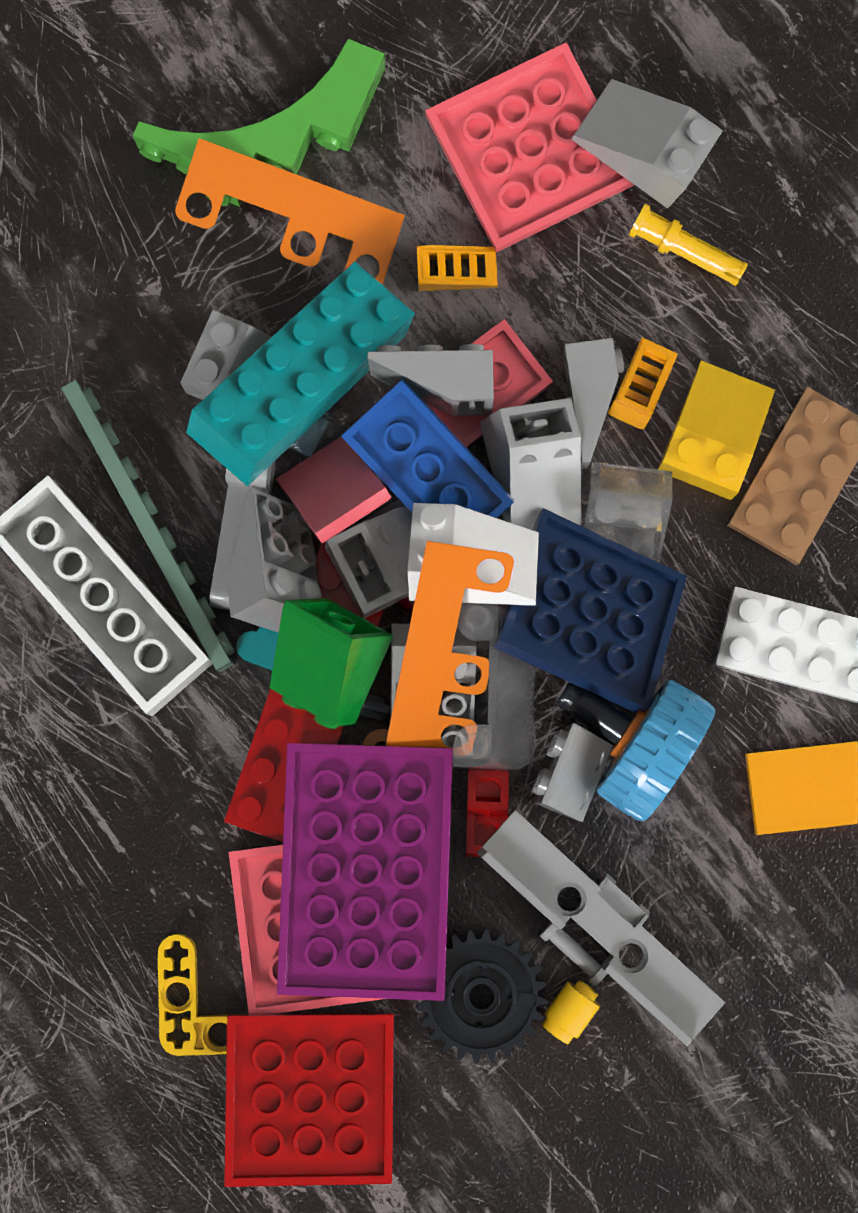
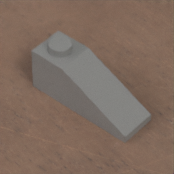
M613 338L565 344L562 352L568 396L572 400L581 435V469H587L591 462L619 378L618 373L624 372L621 349L614 350Z

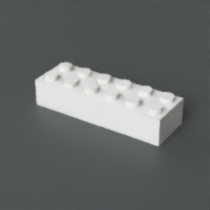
M46 476L0 516V547L146 714L150 716L156 714L213 664L206 653L59 485L49 476Z

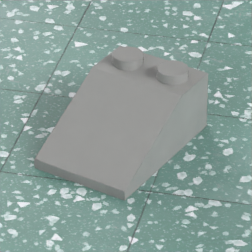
M611 79L571 140L663 206L669 208L687 188L723 130L689 106Z
M212 310L180 382L184 391L203 400L272 336L251 325Z

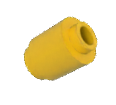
M578 980L575 985L567 981L544 1013L547 1017L543 1021L542 1026L556 1038L569 1044L573 1037L578 1038L601 1007L595 1000L599 994L581 980Z

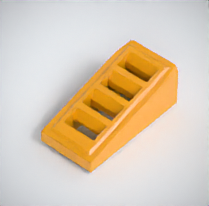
M417 246L418 291L498 287L494 247ZM477 258H485L486 277H478ZM453 259L454 276H446L445 260ZM461 259H469L470 277H462ZM431 260H437L438 276H430Z
M642 337L608 414L638 429H644L653 414L678 353ZM642 356L663 364L662 370L642 361ZM635 372H641L649 377L656 379L657 381L656 383L650 381L640 375L635 374ZM629 386L650 394V397L629 389Z

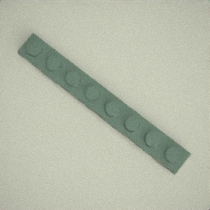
M76 380L63 386V392L215 669L218 672L228 669L234 665L230 655L234 654L235 650L224 631L219 634L216 633L210 622L216 615L206 597L203 596L198 599L191 585L197 581L186 561L179 564L171 551L178 546L167 526L159 529L152 515L158 513V509L149 493L145 491L140 494L134 480L139 478V475L128 456L121 459L114 446L119 444L120 440L109 421L102 425L95 411L101 409V406L90 387L83 390Z

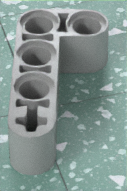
M275 461L248 487L226 468L225 480L228 489L211 585V608L230 610L226 580L247 491L254 488L271 495L275 474Z

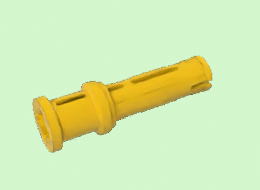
M644 204L628 234L630 237L639 236L658 246V251L662 254L664 252L668 254L671 251L728 281L733 286L738 284L748 263L742 262L681 229L683 225L679 224L680 221L676 219L669 221L650 211V205Z

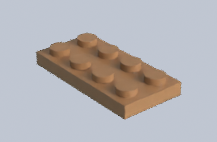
M807 387L727 526L791 563L798 565L858 461V415Z

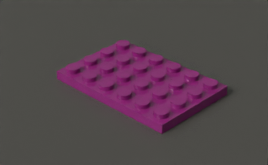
M287 743L277 995L445 1000L453 748Z

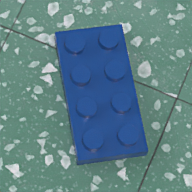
M401 379L341 435L412 513L413 503L455 504L497 518L514 503V499L404 379Z

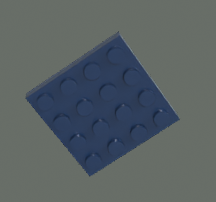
M543 508L533 527V531L539 532L536 605H507L494 648L635 713L639 710L646 713L652 704L687 576Z

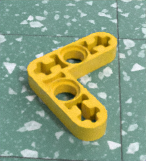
M185 934L170 935L161 942L158 949L159 1038L161 1045L166 1052L176 1056L226 1054V1045L217 1046L212 1043L209 1038V1030L215 1023L220 1022L227 1025V1014L198 1015L196 945ZM174 941H180L181 948L188 949V956L181 958L180 964L181 971L185 969L190 970V977L175 975L166 978V970H175L174 957L167 956L166 954L167 949L174 946ZM180 982L188 987L190 997L185 1005L176 1006L168 1000L167 990L172 983ZM189 1010L191 1012V1019L188 1017L182 1018L183 1032H190V1039H186L182 1047H177L176 1040L169 1039L168 1033L176 1029V1017L168 1020L167 1012L179 1014Z

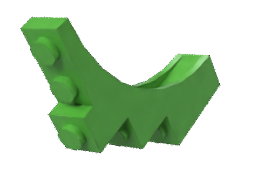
M348 39L334 65L311 91L289 108L262 122L231 131L192 133L166 130L139 121L133 138L138 149H140L141 155L159 163L162 159L177 164L176 168L186 175L199 138L297 175L313 137L316 138V142L326 149L338 151L341 148L348 152L350 151L384 73L385 53ZM225 194L221 205L228 206L229 203L240 207L242 200Z

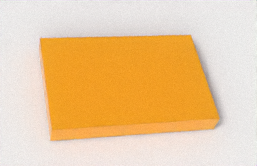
M858 741L745 754L755 835L858 824Z

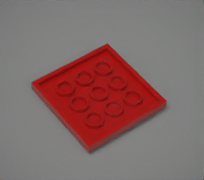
M392 1013L227 1014L225 1187L392 1184L394 1015Z

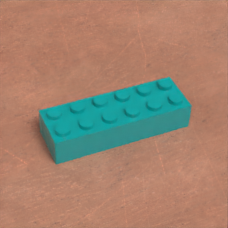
M356 262L352 263L192 409L186 433L248 487L370 371L368 352H377V347L396 346L406 336L415 313Z

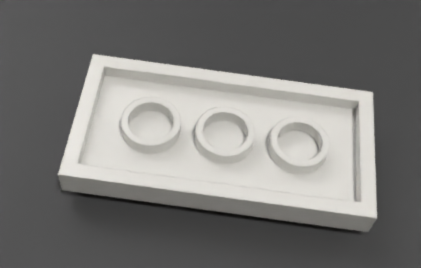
M734 587L714 666L858 703V618Z

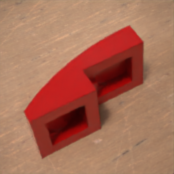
M468 769L465 857H480L477 852L507 820L509 771Z

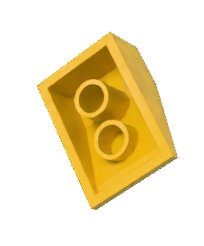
M701 360L657 471L732 500L738 494L750 465L775 389Z

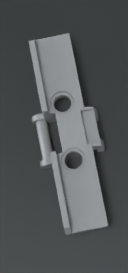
M516 810L477 852L483 860L551 921L539 935L545 942L549 939L590 977L588 981L594 987L607 974L610 975L686 1046L693 1041L726 1003L642 926L650 914L642 904H635L615 885L616 881L608 873L599 880L597 885ZM565 887H574L580 893L581 901L573 910L565 911L558 905V894ZM569 918L573 919L610 953L601 965L562 930ZM629 943L638 945L642 951V960L635 967H625L619 959V951L624 945Z

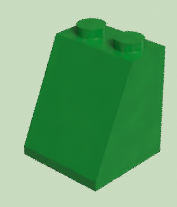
M329 598L286 600L282 609L270 688L283 696L282 701L287 705L297 709H306L314 714V720L324 727L336 729L338 726L355 724L394 635Z

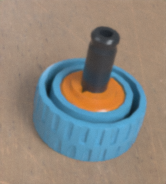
M667 680L659 688L653 697L651 707L646 713L639 710L633 716L609 700L570 682L556 702L559 708L567 709L570 715L615 743L610 752L613 759L597 786V793L617 809L638 821L647 820L666 797L700 745L716 712L715 708L706 700L673 680Z

